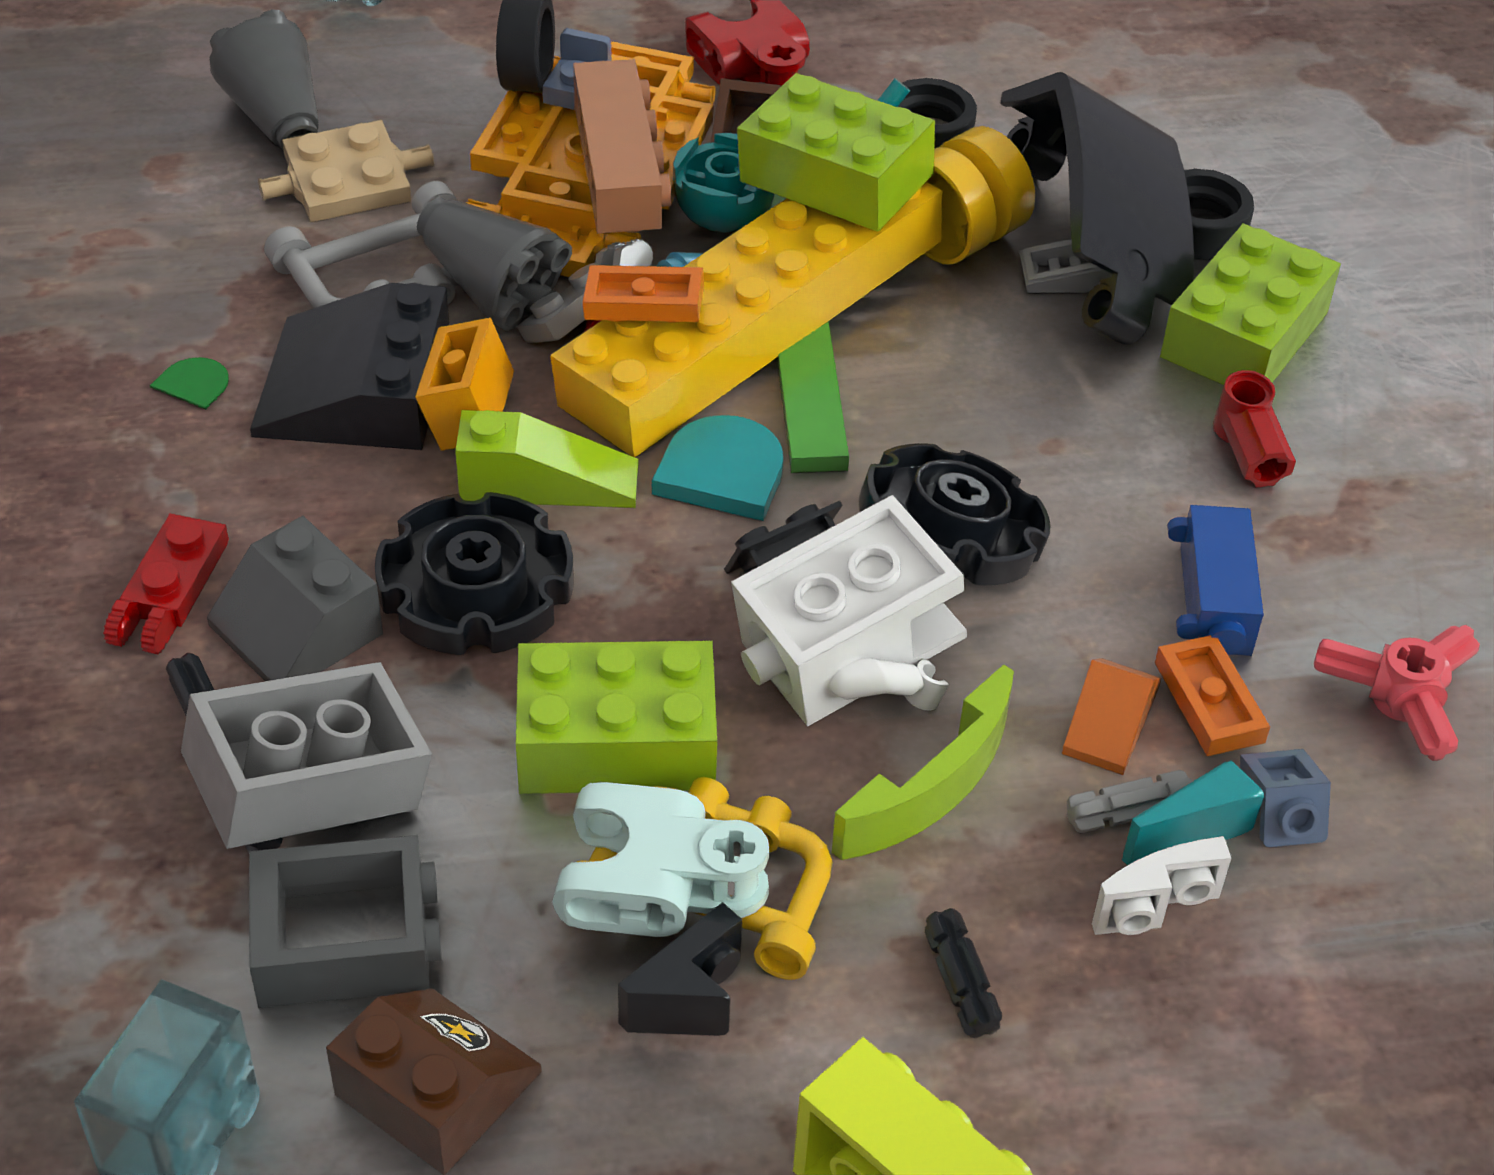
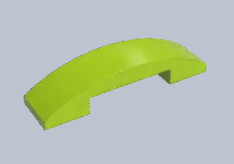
M1003 664L963 700L958 737L902 787L899 788L879 773L835 812L832 854L840 860L874 853L903 842L940 820L972 791L993 761L1002 739L1014 675L1012 669Z

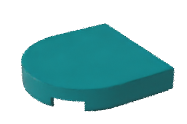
M716 415L695 420L682 427L670 441L652 479V495L764 521L782 478V446L777 437L768 428L744 417Z

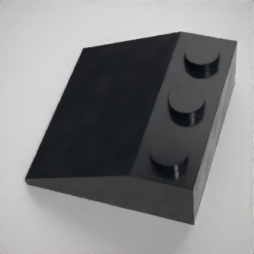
M388 283L287 317L250 428L251 437L422 450L428 423L415 395L438 327L449 325L447 288L419 283Z

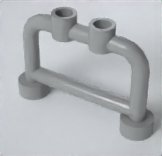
M432 181L421 186L413 196L412 208L416 215L311 247L302 231L298 228L283 227L274 231L267 238L264 252L276 271L293 276L311 306L316 308L343 298L332 296L314 269L420 236L417 232V222L425 206L438 197H442L445 200H457V198L445 183ZM433 263L421 266L414 273L413 278L398 282L402 284L419 283L422 285L446 287L448 304L455 297L456 291L454 287L459 286L445 268H440L439 265ZM387 280L373 281L364 289V291L388 284L390 282Z

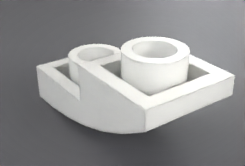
M1224 836L1196 840L1157 851L1113 874L1101 884L1092 921L1095 935L1118 932L1125 935H1136L1149 929L1161 928L1168 904L1196 905L1208 899L1219 898L1231 861V855Z

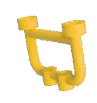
M707 777L695 779L688 793L696 796L703 803L706 811L705 819L750 822L760 828L768 838L769 853L774 852L779 847L792 851L804 859L805 869L786 912L763 905L756 913L742 918V928L761 934L754 950V958L764 971L786 980H795L803 977L816 950L815 941L808 933V930L831 876L833 862L827 845L814 832L799 825L789 823L792 812L789 806L782 800L772 796H761L755 800L751 811L727 804L729 793L725 786L717 780ZM653 786V787H660V788H670V787H662V786ZM595 847L589 861L581 860L577 862L603 861L616 856L618 853L604 847ZM695 913V914H699V915H702V916L707 915V914H704V913Z

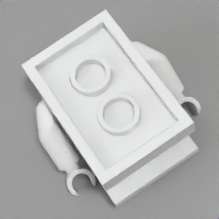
M893 495L731 581L741 639L746 647V650L741 652V658L747 672L758 685L771 679L807 727L858 698L880 694L903 695L913 706L919 709L930 711L936 709L949 684L945 680L937 681L932 679L936 669L927 659L967 638V629L943 603L964 591V575Z

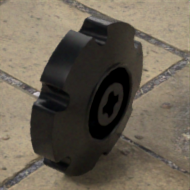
M905 444L884 451L880 463L870 465L859 495L860 512L893 495L961 571L964 578L970 580L975 585L1007 584L1025 577L1029 572L1032 562L1039 561L1049 538L1051 528L1045 506L1037 496L1026 493L1019 487L1021 479L982 456L965 450H961L960 453L948 452L935 444Z
M486 492L481 499L476 501H466L459 494H452L423 503L403 515L397 521L399 537L382 540L375 557V577L379 602L383 612L386 614H398L400 633L406 638L428 649L454 655H464L466 650L473 645H485L490 648L492 653H499L517 648L518 643H528L554 625V605L569 603L574 587L573 552L565 531L549 530L548 513L542 508L521 498L500 493Z

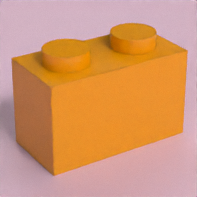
M491 317L438 327L415 398L441 451L456 448L461 410L503 412L514 369Z

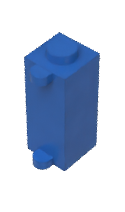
M1190 505L1188 517L1173 518L1167 525L1169 538L1172 541L1181 542L1187 614L1177 618V634L1179 637L1189 640L1211 635V638L1219 639L1228 655L1252 656L1264 612L1251 509Z

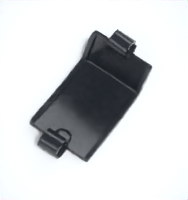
M1057 72L1003 91L1000 104L1004 107H1012L1027 116L1018 120L1019 124L1010 130L1007 138L1015 144L1025 158L1032 177L1040 181L1052 179L1061 170L1067 156L1073 254L1112 274V277L1101 279L1099 281L1100 284L1096 285L1084 300L1082 307L1084 324L1121 344L1130 345L1137 342L1149 327L1154 298L1156 297L1172 306L1194 280L1191 209L1183 164L1175 139L1063 72Z

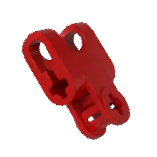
M750 0L752 7L751 18L743 21H725L709 12L685 19L687 52L691 57H694L698 65L717 84H720L721 78L782 86L805 65V59L809 55L810 43L804 24L780 0Z

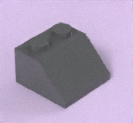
M303 515L250 545L207 616L208 625L264 681L322 672L383 635L377 583Z

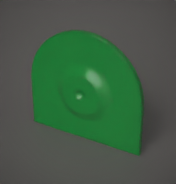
M201 357L188 358L168 367L150 385V388L206 410L227 388L229 375L226 368L215 360Z

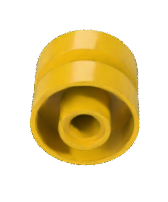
M977 126L946 141L940 147L934 148V174L927 182L943 190L941 242L924 253V255L942 264L958 263L986 247L990 242L996 241L1021 227L1030 219L1035 206L1033 177L1019 149L1001 132L990 127Z

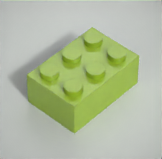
M795 73L737 127L741 182L877 232L934 174L935 120L913 113L906 108L895 107L871 99L859 92L848 91L821 82L811 76Z
M1243 223L1170 307L1160 358L1224 385L1229 375L1241 370L1263 374L1273 383L1327 315L1341 263L1322 256L1315 250L1300 247L1273 236L1266 230L1254 228Z
M713 641L518 643L516 758L519 794L579 793L589 783L601 782L650 787L662 786L689 791L693 781L697 778L707 777L716 780L717 721Z

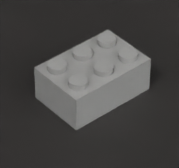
M381 662L190 694L181 746L183 758L226 849L417 810L432 756L430 749Z

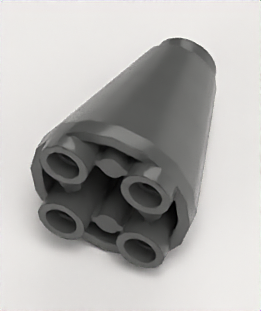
M272 9L264 12L260 17L245 20L233 28H222L212 35L210 45L213 50L209 61L213 78L276 146L284 151L282 139L318 132V115L307 41L296 23L287 20L282 11Z
M442 197L433 199L422 210L417 222V232L423 236L424 243L484 316L486 318L491 317L492 322L505 331L515 328L533 313L530 307L536 301L556 292L554 287L572 255V246L548 228L458 200H445Z

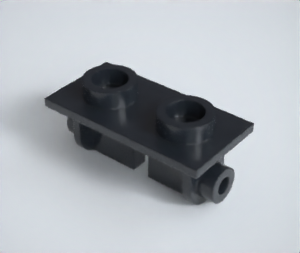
M839 500L821 509L816 504H810L789 516L785 521L786 525L769 532L766 526H761L751 530L736 541L735 546L737 549L724 568L725 572L728 574L742 568L743 571L740 572V577L835 526L833 519L843 506Z

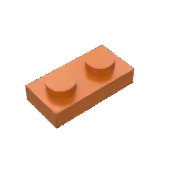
M590 265L582 302L584 319L614 322H699L704 290L703 267Z
M1209 635L1158 647L1155 665L1207 757L1266 743L1270 725L1218 638H1212Z

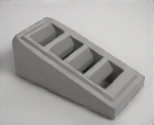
M1071 239L1019 249L1027 293H1089L1096 285L1100 284L1099 281L1101 279L1112 277L1111 273L1082 258L1076 257L1072 252ZM1038 266H1049L1050 271L1039 273ZM1060 266H1070V267H1066V268H1061V269H1060Z

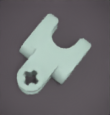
M609 782L589 783L581 789L577 797L573 813L576 830L579 837L587 845L599 848L604 847L618 854L603 861L571 862L563 868L557 881L552 904L559 918L568 926L585 930L652 937H667L676 934L684 928L687 912L708 914L722 902L740 918H744L756 913L765 904L769 895L768 876L764 871L769 859L768 838L760 828L750 822L705 819L706 811L703 803L696 796L686 791ZM734 842L740 843V857L734 856ZM728 882H734V896L728 894Z

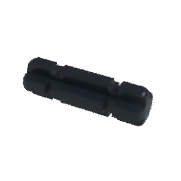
M953 908L931 913L926 919L925 934L932 951L939 953L935 960L953 1005L961 1008L957 1015L962 1028L971 1038H978L985 1034L992 1035L1000 1029L1002 1012L995 995L987 992L991 985L973 941L964 936L968 933V929L961 913Z

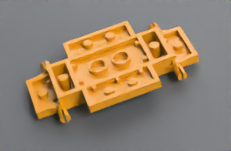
M611 41V60L635 59L639 80L648 79L650 110H655L657 141H661L663 146L664 173L662 174H669L672 204L676 196L673 182V163L677 151L687 142L699 138L698 146L702 144L713 122V103L716 87L690 82L694 74V57ZM554 56L552 71L561 57ZM508 91L471 150L470 163L471 170L493 174L501 178L509 177L510 179L504 187L501 199L497 205L476 201L471 198L466 203L548 228L572 246V255L562 269L561 276L570 277L584 266L595 263L596 254L603 248H608L607 245H612V243L625 242L626 245V242L631 240H641L640 233L612 232L597 234L575 110L543 103V92ZM670 206L662 207V209L667 210L670 208Z

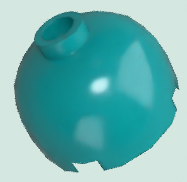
M714 134L713 143H705L698 146L699 138L687 142L677 151L673 163L675 194L680 208L694 224L721 233L736 232L772 207L775 194L740 181L737 134Z

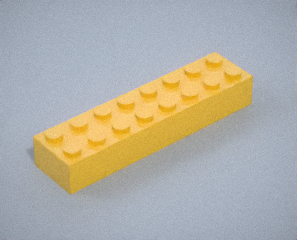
M926 182L879 232L786 198L684 266L703 267L704 290L699 322H614L602 320L552 353L550 357L557 406L630 456L637 457L776 359L778 354L827 323L940 243L942 235L943 190Z

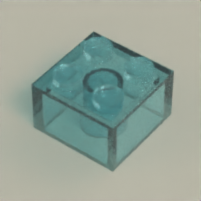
M163 979L159 981L74 1100L99 1175H214L220 1159V1150L235 1127L238 1129L243 1128L249 1122L256 1110L260 1097V1089L250 1055L251 1051L239 1010Z

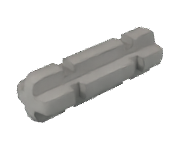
M1176 770L1157 775V782H1153L1151 777L1100 788L1099 796H1095L1094 790L1071 795L1067 800L1068 820L1078 833L1102 829L1105 826L1104 821L1107 820L1110 826L1131 822L1132 818L1192 782V779L1188 778L1184 771Z

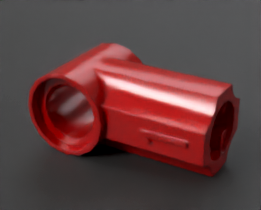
M1241 370L1229 375L1224 383L1213 420V428L1219 438L1230 443L1244 479L1251 480L1255 488L1275 486L1279 480L1292 474L1296 463L1272 408L1276 394L1275 386L1263 374Z

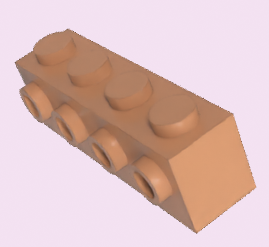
M635 59L573 63L574 107L597 234L612 232L635 233L642 230L662 229V207L671 206V186L669 174H662L664 173L663 146L661 141H657L655 110H650L648 79L639 80Z

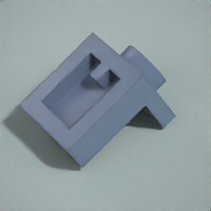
M565 28L560 35L561 59L542 86L543 103L575 110L573 63L611 61V39L603 35Z
M1304 749L1240 754V769L1264 793V799L1260 808L1259 838L1266 847H1279L1324 842L1328 838L1331 782Z

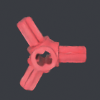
M1462 625L1461 627L1450 626L1429 642L1410 637L1398 639L1391 645L1385 644L1381 654L1331 639H1323L1317 649L1314 668L1322 673L1371 686L1369 698L1373 699L1376 707L1384 715L1394 720L1407 722L1420 752L1428 755L1432 761L1442 760L1445 755L1455 752L1458 748V739L1443 709L1448 697L1446 688L1451 683L1452 671L1475 656L1479 651L1480 643L1474 638V630L1467 625Z

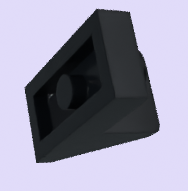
M722 902L618 983V1024L629 1033L707 1036L727 1034L729 1032L731 1000L728 993L718 984L724 982L734 972L740 962L742 918Z

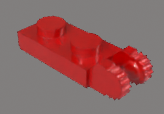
M169 513L122 595L115 601L111 608V613H108L103 632L106 643L122 647L128 641L129 636L132 635L140 619H145L147 621H145L140 640L141 647L143 648L142 651L153 654L162 653V650L165 649V644L169 642L176 627H182L228 545L229 537L226 524Z

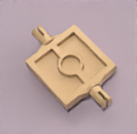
M382 120L359 123L353 126L282 139L284 156L288 163V174L263 179L259 178L258 185L263 201L293 194L304 205L310 222L411 202L410 185L405 171L434 166V157L429 144L400 151L391 142Z

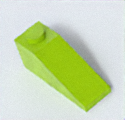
M461 410L455 453L459 495L463 500L476 501L481 499L486 492H493L521 498L536 505L636 508L639 459L521 412Z

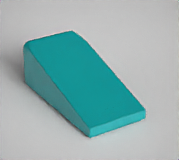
M1232 760L1225 761L1132 818L1122 861L1128 866L1152 853L1179 844L1224 836L1225 840L1243 835L1254 828L1264 799V793Z

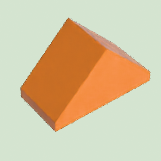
M1103 658L1093 659L1066 736L1062 754L1123 775L1154 702L1162 678Z

